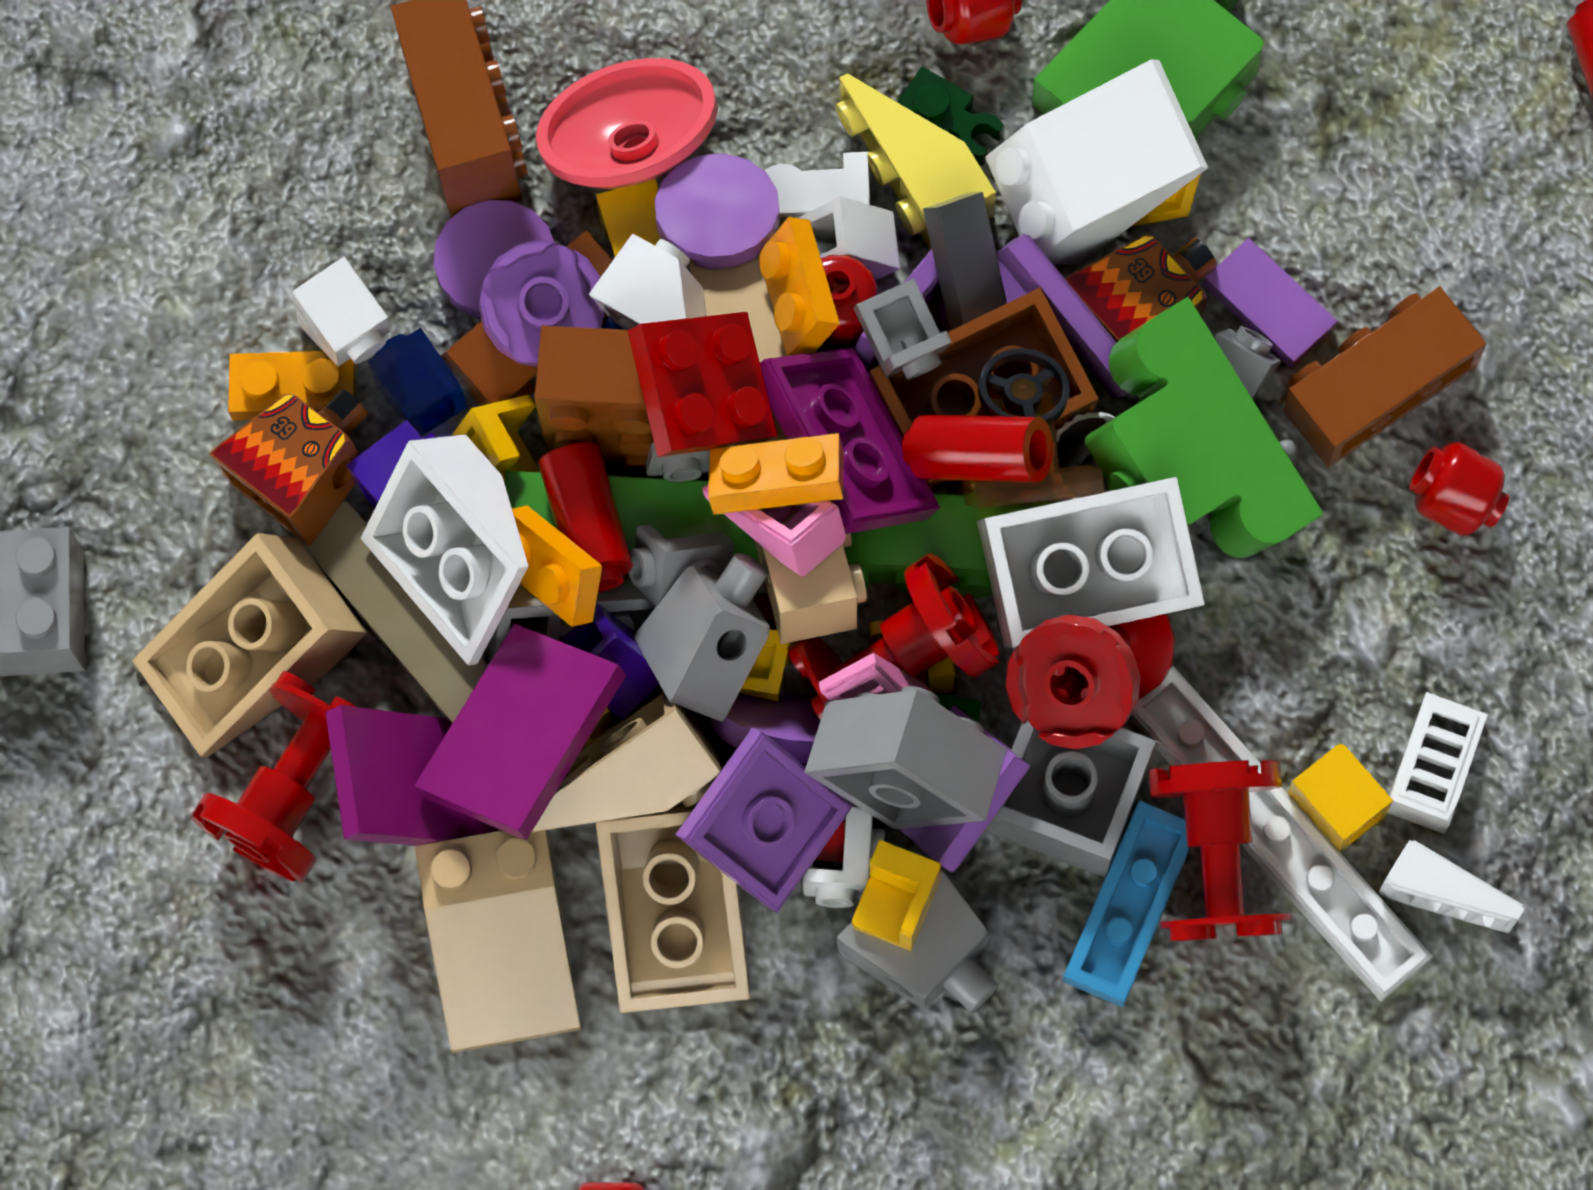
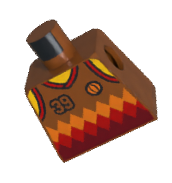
M1147 234L1070 274L1065 280L1117 343L1122 337L1188 296L1200 316L1203 317L1207 296L1197 282L1217 267V262L1209 248L1197 238L1191 239L1171 255L1154 236Z
M340 389L319 412L295 394H284L216 446L209 455L231 486L309 546L318 537L356 484L346 465L359 456L360 453L348 435L368 416V412L353 395L344 389Z

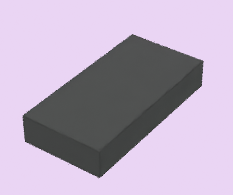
M983 192L966 193L923 208L950 331L1007 304Z

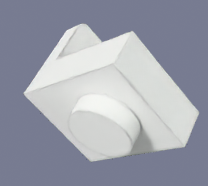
M860 807L851 808L846 815L843 870L808 869L803 876L804 896L816 897V904L831 908L852 907L855 905V899H861L870 877L869 863L879 839L885 841V829L873 828V816Z

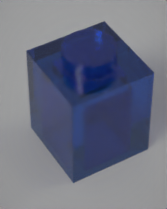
M421 327L408 336L406 334H398L391 337L375 353V356L368 360L376 385L402 422L408 420L421 436H424L468 408L460 383Z

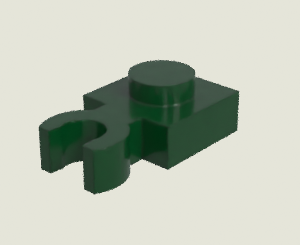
M921 66L897 101V103L965 142L980 166H983L986 162L987 150L981 145L976 144L972 138L984 133L1000 141L1004 134V125L996 116L989 113H969L973 107V95Z

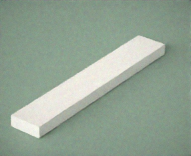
M1174 666L1169 669L1166 679L1157 688L1138 700L1136 707L1129 717L1145 737L1156 740L1155 748L1171 766L1248 760L1249 766L1258 765V773H1261L1260 762ZM1282 787L1273 790L1249 792L1253 843L1241 845L1379 1001H1384L1428 964L1433 956Z

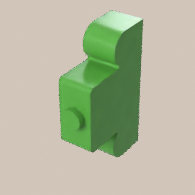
M1110 0L1034 78L1032 106L1044 115L1151 59L1160 60L1196 139L1217 116L1225 120L1240 105L1246 95L1244 87L1258 73L1264 42L1258 34L1230 13L1239 0Z
M1189 296L1122 337L1112 347L1109 355V370L1113 380L1122 390L1131 395H1137L1139 402L1089 433L1085 438L1088 450L1107 479L1109 491L1177 477L1187 526L1211 512L1210 532L1215 543L1224 553L1235 558H1247L1287 539L1324 514Z

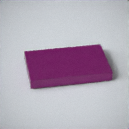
M854 347L768 358L760 363L770 407L787 439L836 433L840 435L844 451L843 499L831 500V502L839 507L845 534L927 520L940 509L927 481L917 478L912 473L910 466L905 463L902 455L903 437Z
M514 623L414 787L422 797L527 841L625 679L626 674L619 664Z
M340 705L325 712L345 840L418 846L500 831L493 826L422 797L414 787L451 727L446 718Z

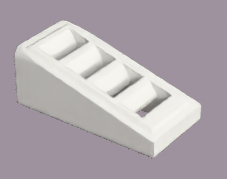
M1426 692L1389 793L1393 802L1388 814L1445 834L1454 815L1488 714ZM1432 714L1469 726L1466 736L1463 737L1430 725ZM1424 737L1460 749L1458 758L1422 746ZM1417 758L1453 771L1450 780L1414 767ZM1409 780L1444 792L1443 800L1440 801L1407 789Z
M1415 840L1408 841L1378 892V895L1385 897V899L1505 933H1510L1525 909L1522 907L1523 904Z

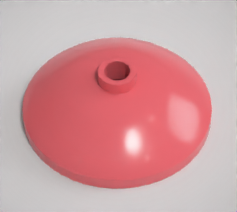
M664 58L636 59L617 63L581 78L561 92L550 103L537 126V148L548 170L567 182L596 189H614L638 185L670 172L696 152L715 124L718 111L717 99L713 86L706 75L690 64Z

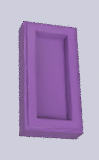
M1250 238L1245 240L1204 279L1203 286L1247 328L1267 338L1273 344L1271 350L1291 369L1336 329L1338 321Z

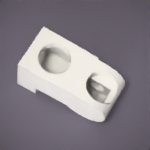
M868 152L843 153V169L801 171L793 165L781 163L764 170L778 191L780 210L778 228L788 217L799 218L839 196L870 205Z

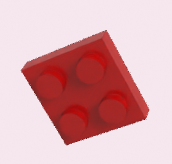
M748 312L642 323L627 331L657 457L763 443L778 436Z

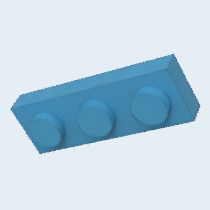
M1140 800L1138 801L1064 973L1062 982L1120 1007L1124 1006L1191 848L1187 847L1185 819Z

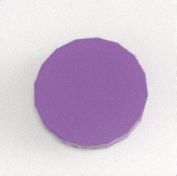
M725 153L699 155L679 164L662 180L654 199L657 233L660 238L677 247L689 259L694 260L695 266L707 269L734 268L757 258L761 249L770 240L774 232L777 231L780 223L778 191L768 174L748 159Z
M486 200L464 207L446 222L435 242L433 265L442 291L459 311L481 320L478 306L482 283L496 259L518 244L537 240L554 242L549 227L533 210L513 201Z
M537 240L516 245L496 259L482 283L478 307L483 329L497 350L518 364L537 367L541 325L600 329L602 327L605 312L588 295L601 277L587 257L574 249L570 250L566 246L557 245V242Z
M781 690L778 701L739 693L725 720L721 722L712 718L711 727L721 740L736 749L749 731L755 728L764 732L800 763L806 764L820 719L812 707L811 699L793 692Z

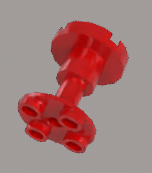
M928 553L907 567L904 571L905 580L913 602L880 624L883 634L882 638L845 662H842L831 647L819 637L795 641L787 647L789 657L802 676L811 680L818 695L811 699V703L820 720L826 701L829 700L820 692L819 682L872 653L877 654L902 671H907L913 677L919 676L947 657H950L967 675L975 678L998 664L999 660L995 657L1000 654L999 648L988 622L970 593L962 597L950 586L958 581L959 578L938 556Z
M1071 614L1043 621L1022 638L1007 663L1006 690L1013 712L1023 724L1028 721L1033 728L1040 731L1037 737L1050 745L1076 750L1100 745L1126 724L1138 700L1157 688L1166 679L1169 669L1173 664L1175 635L1168 614H1162L1112 626H1106L1094 618Z
M282 671L277 681L269 688V691L283 707L301 719L302 723L273 769L259 766L237 803L209 792L203 794L190 817L194 823L217 841L220 840L226 830L227 832L224 837L234 845L232 850L245 859L292 882L297 880L299 883H303L317 860L307 848L292 837L316 800L306 789L331 750L325 712L340 705L357 706L340 697H334L329 705L313 696L316 690L306 681L292 673Z
M1248 760L1169 766L1170 780L1168 770H1163V768L1148 770L1150 797H1183L1187 847H1200L1205 918L1159 922L1160 929L1170 930V941L1217 939L1216 926L1236 925L1237 937L1283 934L1282 921L1292 920V913L1245 915L1240 844L1253 843L1249 792L1281 788L1280 761H1260L1261 773H1258V765L1249 766Z

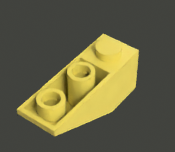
M847 73L839 77L840 102L835 104V109L840 122L851 137L859 134L869 150L868 164L870 171L881 186L889 183L900 200L895 203L897 213L910 235L914 236L920 233L931 250L923 208L966 193L983 192L988 218L994 217L996 191L965 142Z

